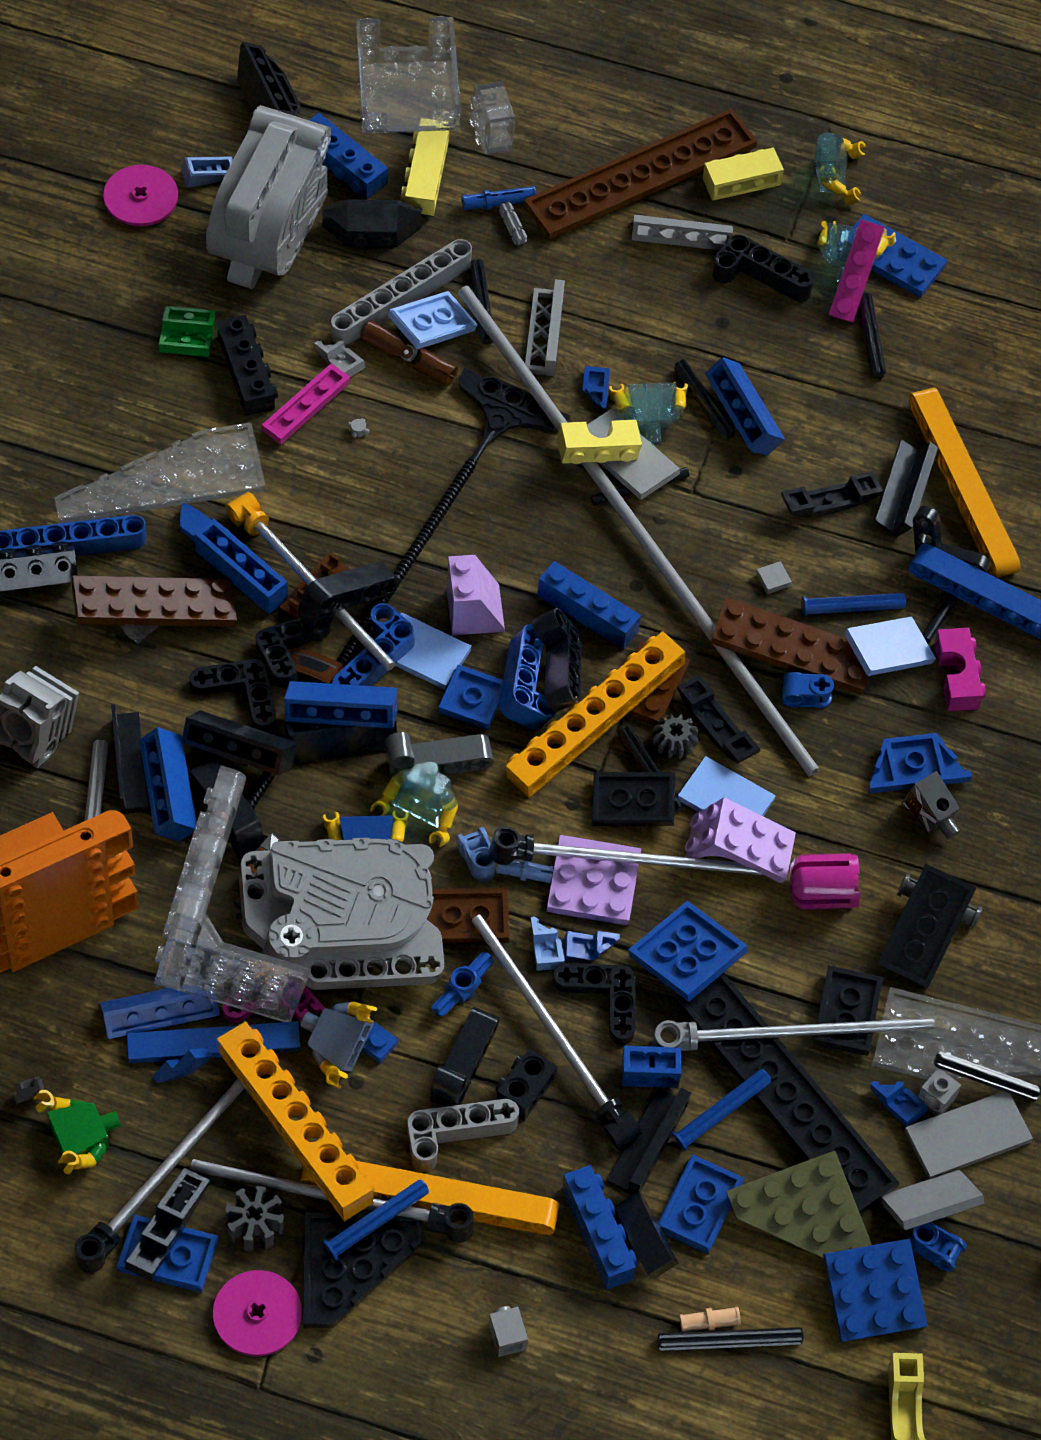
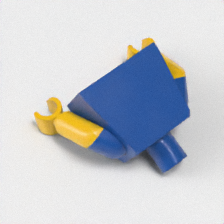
M394 810L392 816L339 817V813L335 812L336 818L333 820H328L326 814H324L323 822L329 839H392L402 843L409 815L405 812L404 818H398Z

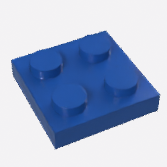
M457 665L438 707V713L489 730L499 707L503 680Z

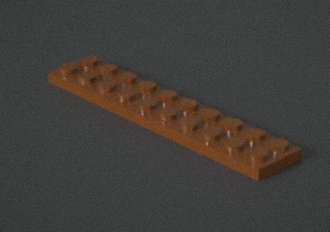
M730 108L524 199V206L550 240L703 172L704 165L707 162L733 157L757 148L758 141L734 110Z

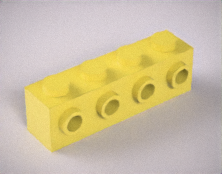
M421 120L419 130L415 129L413 134V144H416L415 149H410L409 163H412V165L406 168L405 182H408L407 187H402L401 201H405V203L410 204L414 208H421L424 215L434 216L449 143L450 124Z

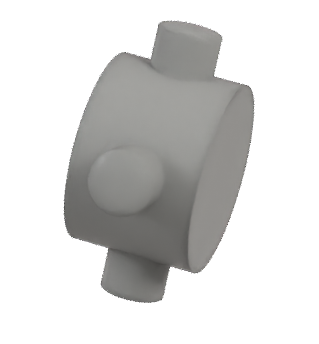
M363 418L355 419L348 423L354 438L362 437L369 433Z

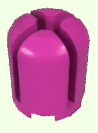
M851 853L801 854L796 857L790 866L791 899L794 904L802 910L852 909L859 907L858 874H860L858 855Z

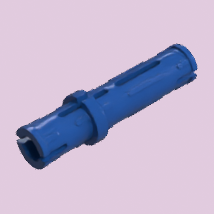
M535 186L492 192L483 190V193L462 195L461 202L464 211L478 208L489 210L506 202L511 204L523 203L524 199L537 193Z

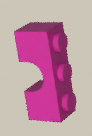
M969 628L938 630L934 642L938 666L949 665L960 671L959 674L947 675L943 691L947 711L979 709L982 699H985L986 689L985 684L980 683L981 664L975 658V638H971Z

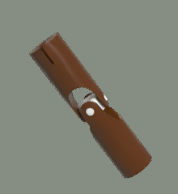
M370 320L365 325L361 334L362 341L388 355L401 357L400 360L406 365L447 387L454 381V377H456L458 372V366L425 348L419 349L422 353L421 361L416 365L410 362L418 357V350L411 342L407 343L399 334L373 320Z

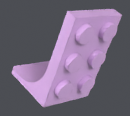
M725 797L710 804L709 807L692 817L690 822L691 833L685 845L686 857H725L779 883L787 880L795 832Z

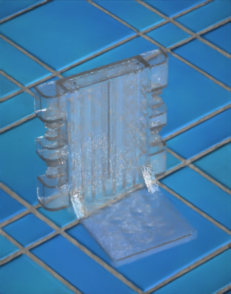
M220 766L214 788H207L203 803L207 804L208 807L206 813L200 811L162 937L167 938L165 947L159 945L154 962L160 964L153 985L194 994L201 998L282 1022H291L308 981L311 968L223 942L206 915L246 782V777L241 772Z

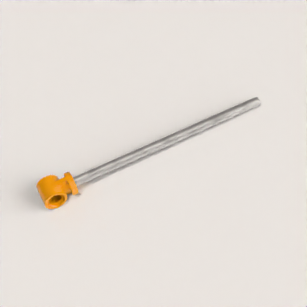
M246 492L225 505L227 515L234 525L240 527L244 524V529L249 535L260 534L307 585L316 580L267 527L269 517L261 511V507L252 493ZM345 609L335 612L339 620L386 670L389 671L394 668L395 662Z

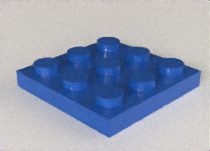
M686 901L628 949L629 957L688 1002L748 952L747 945L689 901Z
M910 1239L823 1254L840 1342L928 1326Z

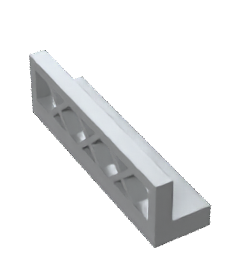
M634 215L631 240L720 250L732 236L733 227L721 224Z
M555 279L554 290L534 288L525 365L532 374L555 375L565 280ZM538 297L552 298L553 301L544 308L538 302ZM544 315L550 323L541 327L535 320ZM542 336L548 343L539 348L533 340ZM540 356L546 362L545 367L530 365L531 360Z

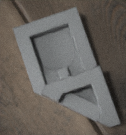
M322 341L314 343L316 350L329 365L332 363L349 377L365 368L364 360L349 348H345L344 341H337L334 345H323Z

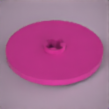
M133 165L117 171L109 178L104 187V204L108 212L116 220L124 224L150 226L165 220L172 214L178 202V189L173 178L165 171L149 165Z
M263 1270L241 1273L230 1279L217 1294L213 1306L214 1326L220 1339L229 1348L240 1354L254 1357L274 1354L285 1348L298 1333L302 1321L300 1297L291 1283L278 1274ZM256 1308L258 1311L263 1309V1317L259 1318L257 1315L251 1317L252 1309Z

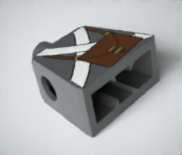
M935 771L915 783L902 802L927 833L931 834L940 829L947 840L957 835L961 830L954 822L953 817L959 811V806L938 772Z

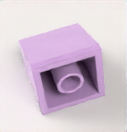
M476 555L448 556L446 592L452 636L505 632L500 589L497 581Z

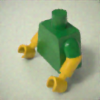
M41 1090L34 1096L35 1100L42 1101L36 1106L38 1112H44L47 1108L50 1110L47 1112L49 1125L62 1154L58 1163L66 1164L63 1170L64 1173L70 1174L73 1169L95 1167L109 1148L107 1132L121 1127L116 1111L99 1116L94 1103L54 1097L48 1090Z

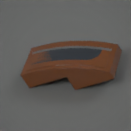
M294 648L290 654L296 665L297 676L306 677L311 683L332 684L335 675L344 668L341 663L305 649Z

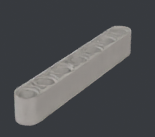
M463 239L451 242L336 313L331 319L332 341L335 344L337 341H344V345L352 343L361 337L365 325L370 320L378 324L384 323L390 319L388 317L390 309L421 300L467 271L471 265V244Z

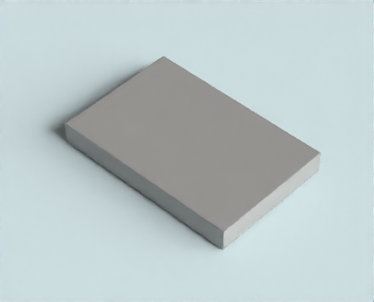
M956 1170L890 1192L881 1198V1203L904 1230H908L983 1205L984 1197L960 1170Z

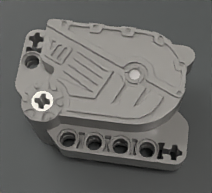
M262 105L254 110L247 134L217 192L206 231V248L208 253L231 260L227 276L228 282L253 289L262 271L284 276L291 268L328 194L327 167L323 166L322 163L331 141V127Z
M352 838V840L326 839L311 842L278 841L272 844L270 851H252L245 854L241 860L238 872L242 926L244 932L263 948L260 959L262 969L275 980L287 981V979L296 976L307 987L314 990L425 985L436 982L444 969V954L441 932L427 920L434 898L432 896V877L429 872L434 861L432 849L424 844L404 845L392 839ZM249 864H253L254 868L257 869L254 879H251L252 870L248 866ZM256 890L262 897L260 899H252L247 892ZM426 964H430V968L435 969L434 972H430L429 968L425 967ZM404 965L409 973L405 975L400 974L396 971L395 966ZM367 967H377L381 974L373 976L369 974ZM348 968L353 975L351 977H344L339 973V969ZM321 970L325 977L317 979L311 975L310 971Z

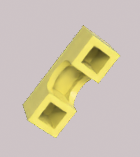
M636 420L611 421L607 437L605 438L593 436L589 432L586 422L561 423L557 435L562 463L628 462L638 459L642 446Z

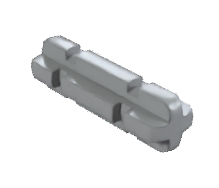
M510 202L502 203L499 206V212L501 217L505 218L503 221L510 235L513 236L514 244L518 246L527 242V235L522 229L523 227L516 212H514L512 204Z

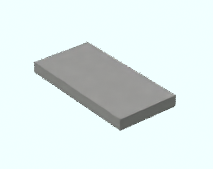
M611 409L587 424V428L593 436L605 438L607 437L611 421L624 419ZM640 434L642 446L637 460L628 462L607 461L600 464L642 500L678 476L680 468Z
M1004 1091L910 1125L904 1131L928 1180L1029 1144L1033 1140L1010 1093Z

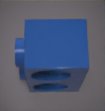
M624 1046L621 1086L679 1087L681 1078V1048Z

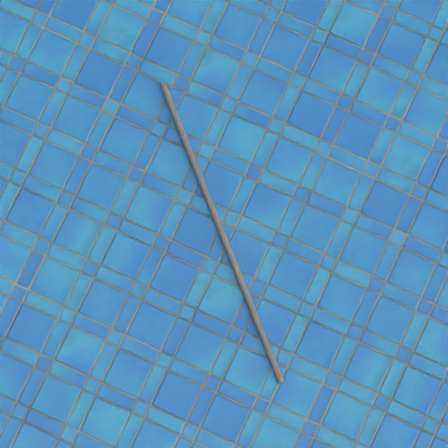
M469 286L462 287L458 292L460 297L559 432L561 423L568 422ZM583 462L582 465L711 641L716 626L598 463ZM714 645L809 777L819 771V767L736 653Z

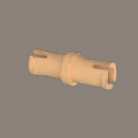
M738 1306L713 1311L712 1308H706L705 1312L679 1314L682 1332L705 1329L715 1331V1328L741 1325Z

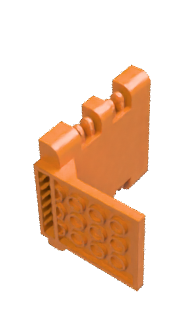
M115 810L106 811L63 831L56 816L51 812L0 835V973L7 969H11L13 973L114 926V920L139 909L138 893L129 878L136 875L135 864L126 851L133 847L132 829L122 813Z

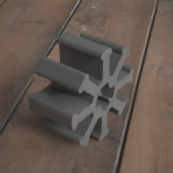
M256 1186L254 1202H250L245 1195V1189L242 1188L236 1192L237 1207L231 1206L230 1203L226 1205L225 1218L228 1224V1237L232 1242H235L238 1237L246 1233L243 1237L245 1251H254L255 1236L259 1235L265 1244V1249H269L274 1245L273 1231L283 1234L284 1215L282 1214L281 1200L275 1195L274 1199L263 1205V1202H266V1188L262 1186Z

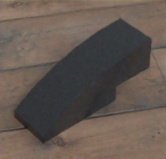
M640 1191L615 1206L628 1239L648 1276L656 1279L679 1264L667 1243L666 1235Z

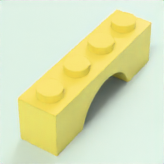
M893 1353L888 1364L891 1440H926L922 1427L923 1354Z

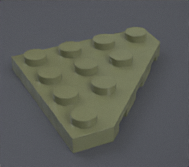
M835 1150L726 1191L737 1220L756 1227L824 1259L823 1254L872 1245Z

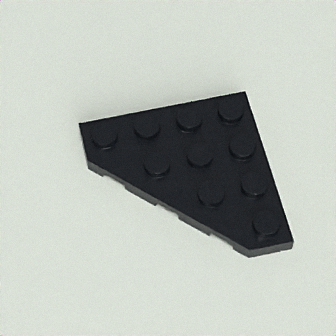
M305 1212L303 1328H334L422 1245V1221L396 1215L338 1255V1260L335 1261L327 1251L323 1241H330L369 1213H357L344 1221L338 1213Z

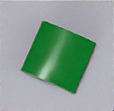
M165 306L162 332L159 340V352L209 357L216 310Z

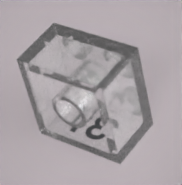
M503 81L474 85V96L470 97L473 112L469 113L471 126H475L477 130L475 131L477 144L482 146L484 154L513 150L515 116Z

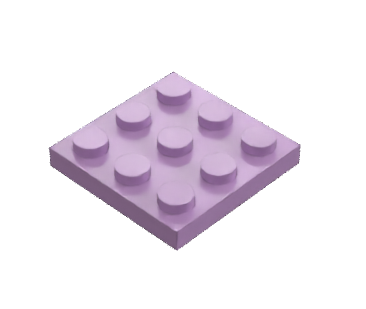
M560 835L558 844L562 846L641 853V848ZM556 856L547 912L629 926L639 864Z

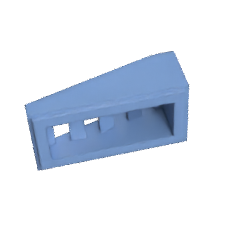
M232 157L184 158L181 172L186 187H197L222 181L233 161Z

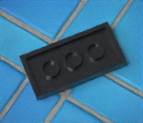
M925 864L877 964L923 987L929 988L977 888Z

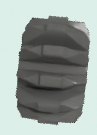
M670 713L667 719L660 717L658 724L653 728L652 734L654 737L652 742L654 746H658L659 754L667 752L669 759L673 755H677L681 759L683 753L690 755L693 747L697 745L698 730L696 726H692L691 718L683 720L682 713L678 718H674Z

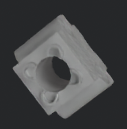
M37 666L32 668V673L30 671L26 674L22 671L17 672L5 682L3 692L0 694V744L14 749L21 758L33 764L35 768H38L55 752L59 739L62 740L65 738V734L71 733L79 692Z

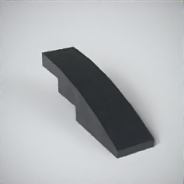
M186 1168L182 1170L158 1204L154 1217L142 1232L140 1242L126 1261V1270L149 1281L153 1279L194 1213L209 1185V1179Z

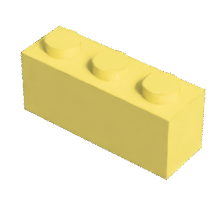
M773 147L707 162L704 165L703 181L712 201L780 186L784 169Z

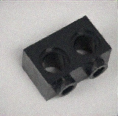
M529 1048L524 1056L519 1055L511 1066L513 1071L508 1077L503 1076L495 1088V1091H497L496 1100L510 1099L514 1101L519 1108V1118L525 1121L556 1079L558 1066ZM533 1069L539 1074L529 1075L526 1071ZM520 1091L523 1095L514 1097L510 1092Z

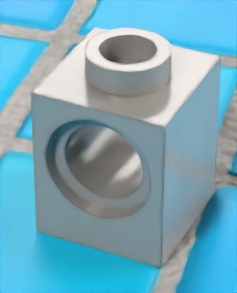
M938 1068L921 1087L918 1098L928 1105V1110L932 1114L938 1116L943 1114L956 1100L961 1084Z
M504 1306L494 1310L489 1315L488 1325L498 1357L527 1350L528 1337L519 1307L510 1309L509 1306Z

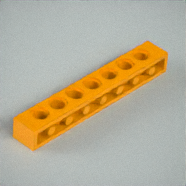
M663 631L656 637H650L638 653L630 654L625 660L624 665L618 670L613 669L609 672L605 681L598 687L593 686L581 702L570 706L560 720L552 721L547 727L546 732L540 737L536 736L531 739L524 751L520 754H514L506 765L507 778L528 798L533 796L685 664V651ZM650 660L658 661L657 664H649L647 662ZM629 677H637V678H639V680H637V681H630V680H628V678H629ZM616 693L620 696L617 698H611L608 695ZM591 710L600 711L597 715H592L588 712ZM572 727H579L581 730L577 732H572L569 729ZM552 744L561 745L557 749L550 748L549 746ZM532 761L541 762L538 766H532L529 763Z
M245 1021L218 1037L217 1044L220 1055L341 1218L346 1221L374 1203L373 1191L375 1190L372 1181L367 1175L362 1176L360 1174L354 1157L351 1154H345L339 1137L334 1132L330 1134L321 1113L318 1111L314 1112L310 1107L311 1103L303 1090L299 1092L294 1086L295 1081L287 1069L284 1071L281 1069L275 1052L272 1049L267 1050L263 1045L264 1040L260 1032L256 1028L252 1030ZM249 1054H254V1055H255V1056L252 1057V1058H246V1057H245L246 1055H249ZM263 1075H270V1076H271V1077L266 1078V1079L260 1078V1077L263 1076ZM281 1095L287 1096L282 1100L276 1099V1097ZM296 1116L302 1117V1119L298 1121L291 1120L293 1117ZM309 1138H318L315 1142L307 1141ZM326 1159H333V1160H335V1161L332 1162V1163H324V1162H323V1161L326 1160ZM343 1180L350 1181V1183L347 1185L339 1184V1182Z

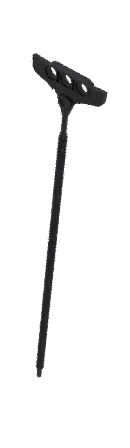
M467 368L463 369L458 380V386L462 392L484 411L486 415L484 437L473 455L465 461L453 483L450 484V487H448L443 498H441L421 532L418 533L406 555L403 556V559L393 572L400 579V583L440 524L439 522L444 518L449 507H451L466 481H468L471 473L476 468L477 461L490 442L508 429L515 427L558 432L544 411L539 414H533L528 410L532 406L540 407L531 393L496 377L489 376L484 378ZM491 385L496 387L497 391L487 393L483 388ZM516 396L520 401L512 404L506 398ZM560 412L565 418V420L568 422L570 420V415ZM395 592L376 599L370 607L363 621L360 622V626L367 634L372 628L371 610L378 604H387ZM354 634L337 658V662L341 663L343 667L351 661L356 650L362 644ZM263 771V775L260 776L249 796L246 797V800L253 809H255V805L261 800V797H263L276 775ZM227 831V833L225 834V836L223 837V839H224L226 842L230 843V839H229V835H228V831Z

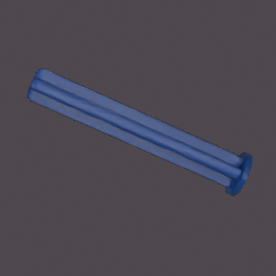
M903 593L811 599L802 596L801 598L803 617H807L808 614L903 609L906 605V597Z
M760 1069L677 1133L673 1131L671 1135L683 1151H687L689 1144L771 1083L769 1074L764 1069Z
M417 1180L330 1241L324 1240L323 1244L327 1251L337 1261L338 1255L426 1196L429 1193L428 1186L423 1180Z

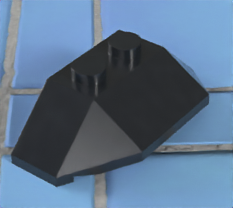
M242 42L240 45L237 81L251 111L254 112L257 107L262 105L297 116L302 107L283 70L265 53L266 50L262 45Z
M347 199L334 203L331 206L322 207V226L349 247H398L420 230L422 225V209L419 207L414 208L410 204L398 200Z

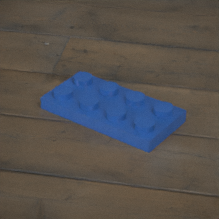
M863 214L838 244L837 251L847 257L849 256L861 219L884 226L887 229V236H891L895 232V244L887 247L880 257H875L871 270L921 298L947 266L948 260L868 215Z

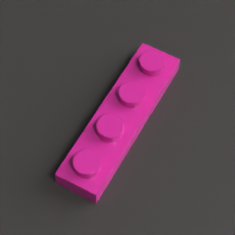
M860 220L829 316L851 323L854 322L885 230L884 226Z
M331 363L262 424V431L280 445L283 444L350 384V377Z

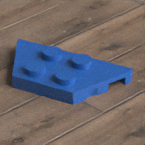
M937 733L887 738L883 740L868 791L870 794L912 789L915 783L935 771L938 772L945 785L971 782L972 774L969 770L965 771L957 762L958 757L945 746L944 741Z

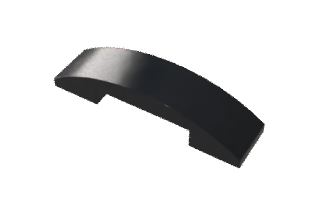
M870 471L852 475L846 483L807 491L805 486L782 491L780 495L791 515L813 517L833 514L859 506L880 496L883 493V489L874 472Z
M700 675L677 686L681 698L698 725L715 746L728 758L739 764L760 752V747L746 730L741 732L715 701L714 691Z

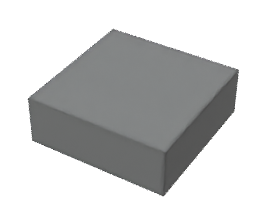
M781 561L757 569L756 575L766 594L791 587L792 581Z

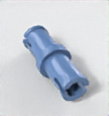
M514 859L508 865L497 864L496 873L520 877L522 881L531 879L550 884L554 866L550 867Z

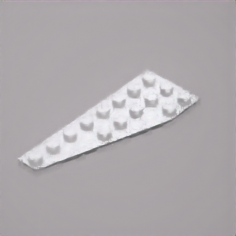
M250 422L200 430L193 433L192 437L181 442L178 440L171 443V447L157 453L154 451L121 466L120 470L110 475L107 473L98 477L97 481L86 486L83 484L55 496L54 499L60 524L177 506L183 503L189 504L239 496L246 492L266 491V484L252 423Z
M890 987L882 1020L934 1018L935 1028L879 1032L872 1066L928 1080L938 1069L934 1065V1058L941 1051L1008 1076L1041 1075V1025ZM942 1070V1071H944L946 1074H948L950 1077H952L953 1079H956V1078H965V1077H962V1076L953 1074V1073H951V1072Z

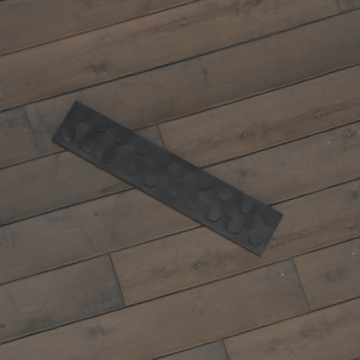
M722 973L689 1002L683 997L677 1000L678 1007L691 1022H696L697 1030L769 1027L725 973ZM778 1037L707 1041L741 1083L760 1069H764L769 1074L771 1083L753 1096L754 1099L806 1161L834 1150L836 1151L860 1214L881 1200L883 1196L898 1188L899 1181Z

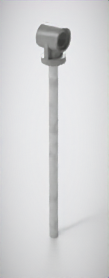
M934 1018L697 1030L696 1022L676 1023L667 1020L657 1026L652 1043L654 1047L681 1048V1051L697 1050L699 1041L934 1029L935 1021ZM669 1032L674 1036L675 1041L666 1043L661 1039L660 1034Z

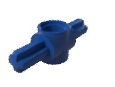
M482 952L469 966L459 967L452 972L451 979L444 986L445 992L431 1006V1010L436 1016L443 1018L457 1003L462 1004L473 998L475 990L482 983L481 977L494 964V959L489 953ZM465 982L469 984V986L460 987L457 985V983Z

